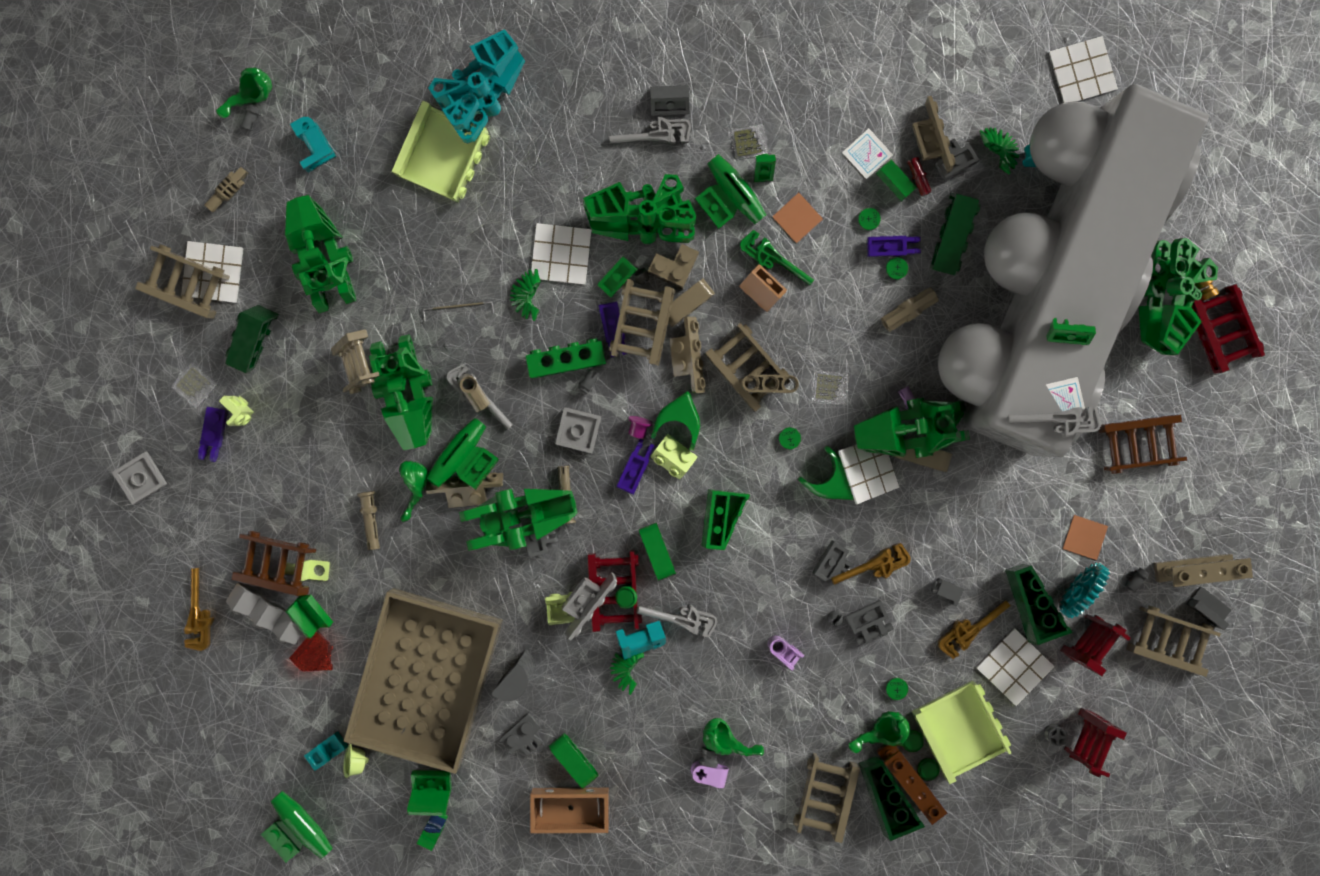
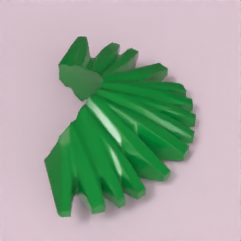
M985 128L984 132L980 130L979 132L985 147L1000 156L999 168L1010 174V168L1015 169V165L1018 164L1014 158H1019L1020 156L1015 153V151L1019 150V147H1016L1018 144H1013L1016 140L1014 139L1010 142L1013 136L1009 137L1008 132L1002 138L1001 129L998 134L996 128Z
M538 269L534 270V274L532 270H528L529 275L527 272H525V276L522 274L521 277L524 282L516 279L521 287L513 285L512 287L515 290H511V292L516 294L510 295V297H514L510 299V301H513L511 303L512 306L518 305L515 311L518 313L522 310L521 317L525 316V319L532 315L533 321L536 320L539 309L531 302L541 283Z
M644 652L625 660L615 653L617 659L612 658V660L618 664L611 663L615 667H610V669L615 671L610 673L619 675L613 681L621 679L618 688L622 687V691L629 685V695H631L637 683L630 676V672L638 661L644 658Z

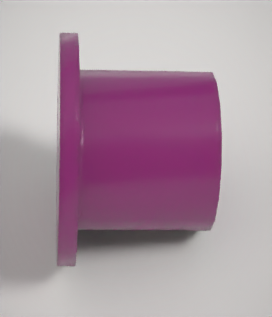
M629 416L628 420L631 421V426L628 434L643 439L645 438L648 426H652L653 423L642 417Z

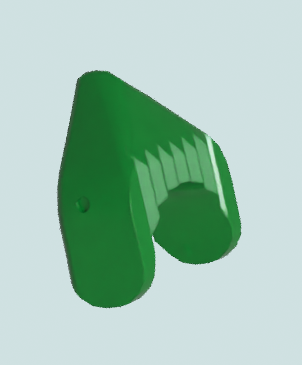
M687 391L659 412L651 438L655 439L657 431L664 423L679 421L689 429L691 434L689 450L694 451L700 432V418L692 397Z
M825 446L823 450L832 461L830 476L819 484H811L801 476L797 480L818 497L854 500L840 456L830 447Z

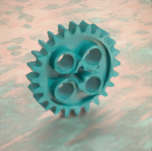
M1095 562L1089 568L1086 567L1084 572H1080L1074 578L1073 583H1070V587L1065 590L1066 594L1062 596L1063 599L1060 601L1059 611L1066 617L1073 618L1074 616L1077 617L1079 613L1083 614L1084 609L1088 610L1089 606L1094 604L1095 598H1099L1098 594L1104 590L1102 588L1107 585L1106 581L1109 579L1108 575L1110 574L1108 572L1109 569L1100 562Z

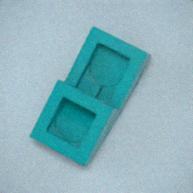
M337 731L305 754L304 757L314 771H316L348 748L346 742H343L344 739Z

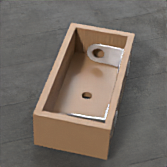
M609 787L584 789L532 788L530 794V833H608ZM572 805L573 809L570 810L568 806Z

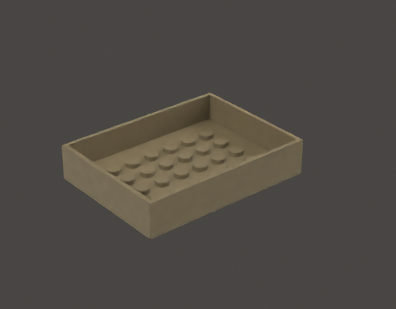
M393 588L386 593L343 742L456 774L463 760L503 620Z

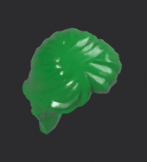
M256 67L245 68L240 73L239 92L229 97L223 105L216 109L217 115L221 118H227L230 115L231 107L244 104L255 105L256 103L266 101L272 90V81L268 74Z
M404 461L399 467V473L404 483L412 492L407 509L400 517L402 522H406L411 518V512L423 497V490L428 482L426 479L428 471L425 466L413 461Z
M884 712L878 717L872 731L860 734L856 740L848 743V747L851 752L859 753L863 743L902 746L910 734L909 723L899 712Z
M721 718L710 720L703 730V743L706 748L714 751L716 754L723 756L736 753L746 757L764 755V747L762 745H754L752 748H748L737 741L729 725Z

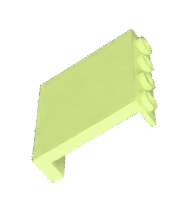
M422 101L392 172L398 177L459 203L460 199H463L466 194L467 188L465 187L467 182H470L474 176L473 169L475 164H478L481 160V150L489 142V132L486 128H483L475 142L464 143L444 112L432 107L430 103Z
M970 681L911 711L949 784L956 782V776L1004 752L1011 754L1009 749L1011 743L1006 735H1002L1000 731L1003 729L1002 725L992 715V712H994L993 707L989 701H985L983 697L985 692L980 684L977 685L974 681Z

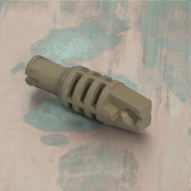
M242 167L235 173L231 171L215 188L216 193L204 205L214 213L224 201H229L245 184L243 180L249 173Z

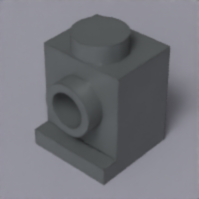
M940 578L933 583L931 592L938 594V599L947 603L950 599L949 603L956 607L964 591L963 588Z

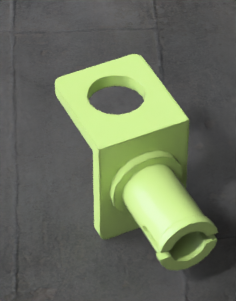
M318 560L304 561L301 581L307 579L327 581L329 578L330 562ZM287 562L285 575H294L295 563ZM317 565H322L325 569L322 576H318L314 572V568Z

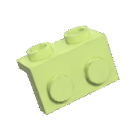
M224 395L219 400L233 414L226 422L228 426H245L252 419L251 415L254 411L247 406L248 402L241 396Z
M667 434L650 457L657 465L669 471L673 477L681 479L698 456Z
M569 592L568 595L551 594L545 598L549 625L574 621L575 618L563 611L561 607L572 592Z

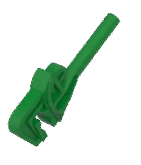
M755 230L751 231L740 242V249L753 258L757 265L760 264L762 267L771 269L773 263H779L808 285H811L814 281L809 275L783 258L765 237L761 241V245L754 250L752 247L759 236V233Z

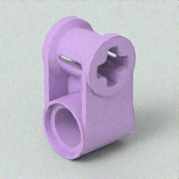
M775 635L768 640V648L771 653L792 671L798 660L805 656L780 636ZM781 642L782 646L780 649L774 650L773 644Z
M699 761L691 765L690 771L696 782L716 788L725 787L728 767L718 764L717 767H707L701 765ZM700 769H703V772H700V774L697 775V772H699Z

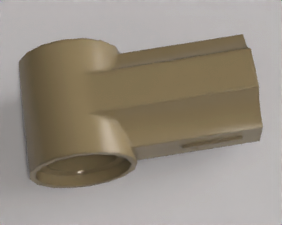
M464 374L459 378L458 385L476 413L491 404L472 375ZM465 379H471L473 381V384L470 388L463 387V381Z

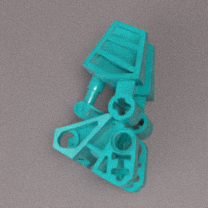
M505 29L471 45L470 48L476 58L468 63L469 65L462 71L459 69L452 72L454 80L434 78L428 87L464 143L475 142L486 126L488 116L493 117L500 113L501 105L497 99L503 92L510 95L525 63L524 58L518 51L517 44ZM437 84H443V89L440 92L434 91V87ZM477 114H483L482 120L474 121V117Z

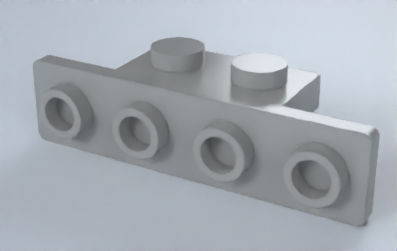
M611 572L601 586L584 577L561 606L563 611L575 618L566 630L568 640L571 641L574 636L577 637L580 634L582 626L585 622L590 621L595 609L603 604L605 596L614 590L617 584L614 573Z

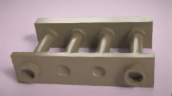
M161 244L159 247L151 246V250L158 252L149 280H146L145 283L137 282L135 289L205 318L214 319L217 311L211 309L210 303L219 279L229 280L230 278L229 275L224 274L225 270L215 266L209 268L170 252L171 248ZM166 256L175 259L176 263L167 287L160 289L157 287V280ZM185 263L194 267L185 294L180 297L175 295L176 291L174 289ZM205 271L212 274L203 301L197 304L193 302L192 296L201 272Z
M627 279V283H624L622 287V295L624 297L615 339L611 340L609 351L612 352L611 355L614 357H618L619 351L644 356L649 360V364L659 366L675 290L666 286L665 290L661 292L633 287L634 282L631 279ZM631 295L659 300L661 308L656 312L629 306ZM627 314L655 319L657 327L652 331L625 325ZM623 333L651 338L653 340L652 348L643 349L621 344Z
M740 323L737 326L740 331L719 350L713 351L711 348L705 355L748 406L756 412L761 408L759 404L761 402L760 399L767 393H753L751 395L749 392H745L741 387L742 378L740 380L734 375L736 373L735 370L758 352L765 361L750 374L760 375L768 367H771L777 375L789 374L784 368L780 370L751 336L753 333L746 324L743 326ZM745 337L752 347L731 365L728 364L726 366L722 361L723 355ZM746 379L745 386L747 388L748 385L753 381V379ZM787 379V380H785L784 383L787 385V384H789L791 381H790L789 379ZM771 380L765 387L771 390L774 388L775 383Z
M366 329L345 334L331 348L333 356L339 355V357H342L349 384L343 388V393H359L361 388L367 384L374 383V379L380 376L379 372L370 374L362 344L368 338Z
M1233 554L1154 562L1156 582L1173 581V587L1253 578L1251 558L1233 560Z
M1148 605V608L1140 606L1139 610L1148 613L1139 642L1136 641V644L1128 642L1126 650L1207 677L1209 670L1202 667L1203 663H1201L1210 634L1220 637L1221 633L1214 631L1215 627L1203 623L1201 627L1159 613V608ZM1158 616L1166 619L1157 648L1155 647L1153 651L1147 649L1148 645L1146 644L1155 617ZM1176 622L1184 625L1175 654L1173 653L1171 657L1165 655V648L1173 624ZM1195 628L1201 630L1202 634L1194 658L1189 663L1184 661L1185 657H1183L1191 630Z
M813 753L812 758H809L807 762V769L809 771L798 814L795 813L793 825H795L798 833H801L803 825L829 831L835 842L842 843L860 767L854 762H850L849 767L846 768L818 762L819 757L817 753ZM816 769L844 776L846 778L844 786L841 785L839 787L814 781ZM812 788L839 794V797H841L840 804L832 805L809 799ZM807 807L835 813V823L832 822L830 824L805 818Z

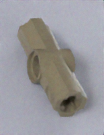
M931 287L925 289L914 298H909L898 305V308L882 317V324L889 332L895 330L906 321L913 320L922 314V311L938 302L937 294Z

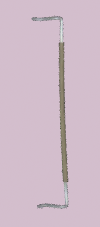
M480 302V303H471V304H462V305H453V306H444V307H435V308L423 309V314H424V318H423V319H424V322H425L426 319H425V312H424V310H431V309L434 310V309H444V308L471 306V305H479V304H485V303H491V304H492V313L494 314L493 302Z

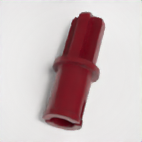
M919 157L913 158L912 161H907L913 175L912 180L916 182L920 195L925 196L931 193V188L926 178L927 173L923 171Z

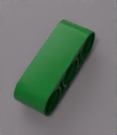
M657 523L640 528L639 533L658 581L675 575L676 571Z
M565 733L549 745L551 752L581 788L584 789L599 776L596 769Z

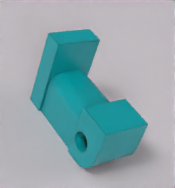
M304 116L290 123L296 136L302 141L304 140L312 154L300 161L301 166L308 173L337 157L319 125L311 118Z
M660 620L647 624L644 630L626 636L623 629L616 631L618 644L621 646L624 660L666 644V637Z

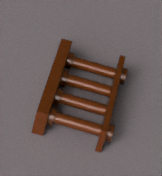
M1181 415L1102 424L1099 433H1106V436L1109 437L1112 460L1111 466H1103L1104 470L1111 471V474L1123 473V469L1165 463H1168V466L1180 465V461H1187V457L1177 456L1173 427H1175V423L1182 422ZM1158 425H1163V428H1165L1169 458L1158 459L1154 431ZM1144 427V431L1147 433L1150 460L1139 462L1135 432H1137V428ZM1125 430V433L1128 435L1131 463L1120 464L1116 436L1118 431Z
M248 531V534L239 535V538L249 540L244 569H241L240 572H233L231 580L295 596L308 595L309 587L302 585L301 576L305 554L316 553L315 548L309 547L308 543L297 542V544L260 536V532ZM259 542L265 544L260 573L255 574L253 573L252 565L256 543ZM273 546L280 547L281 552L277 574L274 578L269 577L268 570ZM289 550L297 551L293 580L287 582L284 575Z
M883 745L876 750L886 766L932 825L948 814L897 746Z

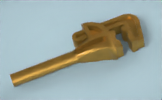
M901 543L892 545V548L895 551V558H899V560L895 561L891 556L890 548H885L868 562L834 576L831 580L835 585L867 570H874L873 575L875 577L882 576L886 579L893 571L908 565L911 557Z
M191 568V608L184 634H200V637L186 639L184 644L186 648L202 651L210 646V627L214 622V617H210L208 609L201 611L199 608V568Z
M1005 600L975 625H971L968 619H964L961 622L956 620L953 628L938 640L939 649L952 659L959 656V653L954 649V645L951 643L952 640L959 644L961 650L965 651L978 633L1011 605Z

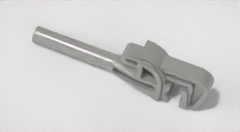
M658 117V121L650 123L652 131L649 133L609 136L610 144L654 141L672 145L675 144V130L673 128H681L679 129L681 144L689 143L691 123L687 119L667 120L663 117Z
M461 364L447 373V380L459 392L461 401L463 403L467 401L470 404L458 385L457 378H460L469 370L465 364ZM471 379L463 381L464 388H470L473 384ZM487 397L491 403L487 408L508 430L513 424Z
M1082 407L1050 414L1008 415L1007 417L1008 423L1053 422L1057 424L1054 427V431L1062 433L1063 437H1069L1080 432H1096L1101 427L1097 407H1085L1086 417L1084 421H1088V424H1080V422H1083L1081 417Z
M688 604L687 607L681 606L679 608L681 614L671 615L638 606L636 611L637 614L672 622L696 635L698 634V627L701 625L699 619L705 620L702 621L703 627L700 632L704 637H710L717 625V618L713 614L697 610L691 604Z

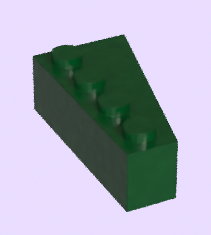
M950 192L949 199H952V202L946 207L944 215L947 221L940 228L939 238H941V242L936 243L930 268L955 276L956 271L959 272L961 269L962 261L960 259L962 253H965L967 250L968 242L966 240L968 234H972L974 229V223L972 222L974 216L978 215L981 205L978 204V199Z
M1020 564L1005 570L1029 643L1040 645L1073 633L1063 620L1064 617L1061 612H1058L1053 599L1044 589L1045 586L1032 565Z
M875 756L858 763L882 833L889 841L925 827L882 760Z

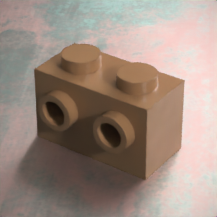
M760 264L739 285L766 312L787 291Z

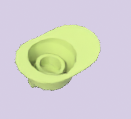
M350 743L344 756L343 772L345 778L361 774L365 765L369 762V758L365 756L364 750L352 747Z

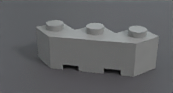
M237 582L226 600L230 611L237 615L244 614L249 616L254 622L253 625L263 630L266 628L272 630L279 642L283 644L287 642L296 644L302 631L288 616L286 610L282 609L283 605L270 597L267 599L259 595L260 591L254 587Z

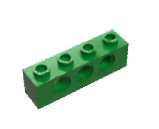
M595 338L586 340L587 344L579 345V342L567 344L568 347L561 349L560 346L549 347V351L541 352V349L532 350L529 355H526L529 376L531 379L606 365L602 341H598ZM584 349L590 351V357L586 360L580 358V352ZM564 353L571 355L569 363H562L561 356ZM551 357L552 364L549 367H544L542 364L543 358Z

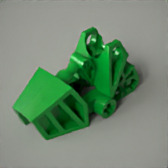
M665 174L656 194L650 184H645L642 190L626 192L622 184L618 182L583 198L584 210L594 234L628 241L629 235L640 234V240L644 244L654 243L657 233H659L660 239L667 242L689 243L695 238L694 225L696 214L690 200L682 201L680 193L683 192L684 187L678 175ZM667 180H675L677 184L674 187H668L666 185ZM643 198L644 200L639 205H630V202H633L635 199ZM630 217H638V220H630ZM670 228L673 232L670 235H664L662 230ZM686 230L689 231L688 236H684Z
M309 195L296 197L286 202L285 236L290 251L293 254H298L300 262L292 264V270L296 279L300 281L306 296L310 295L314 308L319 314L329 311L327 298L322 291H328L336 286L338 287L339 295L346 304L356 302V295L346 270L347 264L353 262V257L348 246L338 248L336 240L343 237L322 207ZM315 240L319 242L324 241L330 259L329 263L319 248H314L313 242Z
M1188 238L1175 239L1172 244L1166 240L1157 241L1151 254L1153 260L1151 276L1153 279H1150L1144 297H1148L1146 306L1138 307L1141 341L1162 355H1178L1202 322L1192 309L1194 300H1200L1202 297V292L1194 283L1217 280L1218 267L1210 258L1197 261L1195 257L1200 248ZM1157 263L1161 268L1159 273L1155 270ZM1208 267H1210L1212 270V274L1210 277H1208L1206 274V270ZM1166 290L1169 296L1173 297L1171 305H1163Z
M410 334L400 336L398 351L386 355L382 341L372 343L370 347L371 355L369 356L371 373L379 372L380 375L374 379V383H371L373 396L375 399L384 398L386 407L380 408L383 418L403 450L415 449L426 445L432 432L433 397H425L423 389L432 386V378L429 370H424L418 363ZM406 378H409L414 400L409 403L403 398L401 392L405 390Z
M924 398L907 400L908 410L899 411V406H894L854 425L858 449L869 453L904 457L906 450L915 449L916 458L933 456L934 452L955 442L970 440L969 430L958 431L954 421V413L966 411L964 401L924 400ZM916 419L914 424H901V421ZM917 431V435H927V437L904 440L902 436Z
M507 489L496 492L494 497L475 508L458 512L461 522L480 517V528L485 535L467 540L468 551L490 545L509 547V550H514L527 546L524 536L535 534L536 540L542 538L578 514L573 492L567 490L524 489L525 495L514 498L513 490ZM524 505L528 506L525 511L518 512V509H514ZM529 518L532 521V524L509 529L510 526L521 523L520 519Z

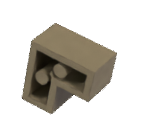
M681 244L674 261L656 253L648 274L683 290L698 258L699 251Z

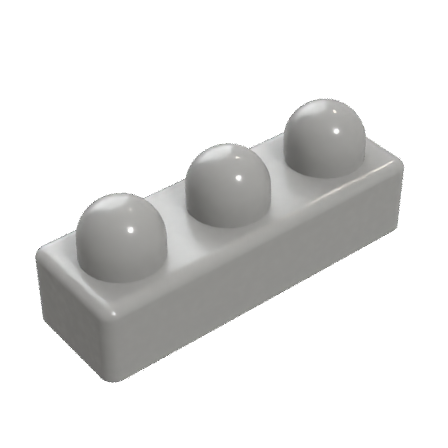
M1133 84L1100 108L1084 102H1066L1051 108L1038 120L1030 139L1032 159L1036 167L1046 177L1061 183L1047 217L1036 213L1014 214L999 222L987 238L984 248V261L988 273L1001 287L1015 293L1000 328L990 324L976 323L957 329L945 340L938 357V371L943 384L954 396L968 402L963 416V423L966 428L1029 455L1063 457L1068 452L1070 446L1081 436L1083 432L1063 437L1062 433L1054 431V427L1057 424L1053 422L1008 423L1007 417L1008 415L1062 412L1046 384L1078 377L1084 406H1098L1105 384V363L1118 333L1131 320L1146 293L1153 270L1151 254L1165 222L1180 205L1196 174L1201 156V149L1198 143L1209 118L1207 113L1141 85ZM1054 318H1057L1058 324H1062L1065 319H1068L1069 325L1084 324L1086 326H1095L1096 334L1089 345L1049 342L1046 337ZM1086 416L1082 417L1083 422H1080V424H1088V421H1084Z

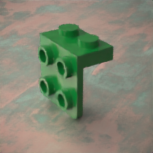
M412 770V792L407 807V814L445 815L452 789L451 772Z

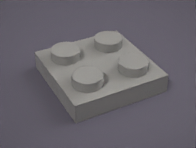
M564 407L555 444L593 453L602 416Z
M148 452L140 454L112 472L132 505L139 503L168 485Z

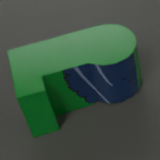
M431 815L416 844L432 851L445 826L448 815Z

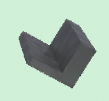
M688 85L650 87L651 116L690 114Z
M1199 587L1187 602V605L1216 628L1225 630L1229 624L1224 619L1231 612V609L1205 588Z

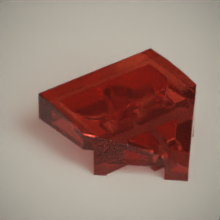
M317 630L312 638H306L289 659L303 672L332 671L331 651L333 646L329 645L328 640Z

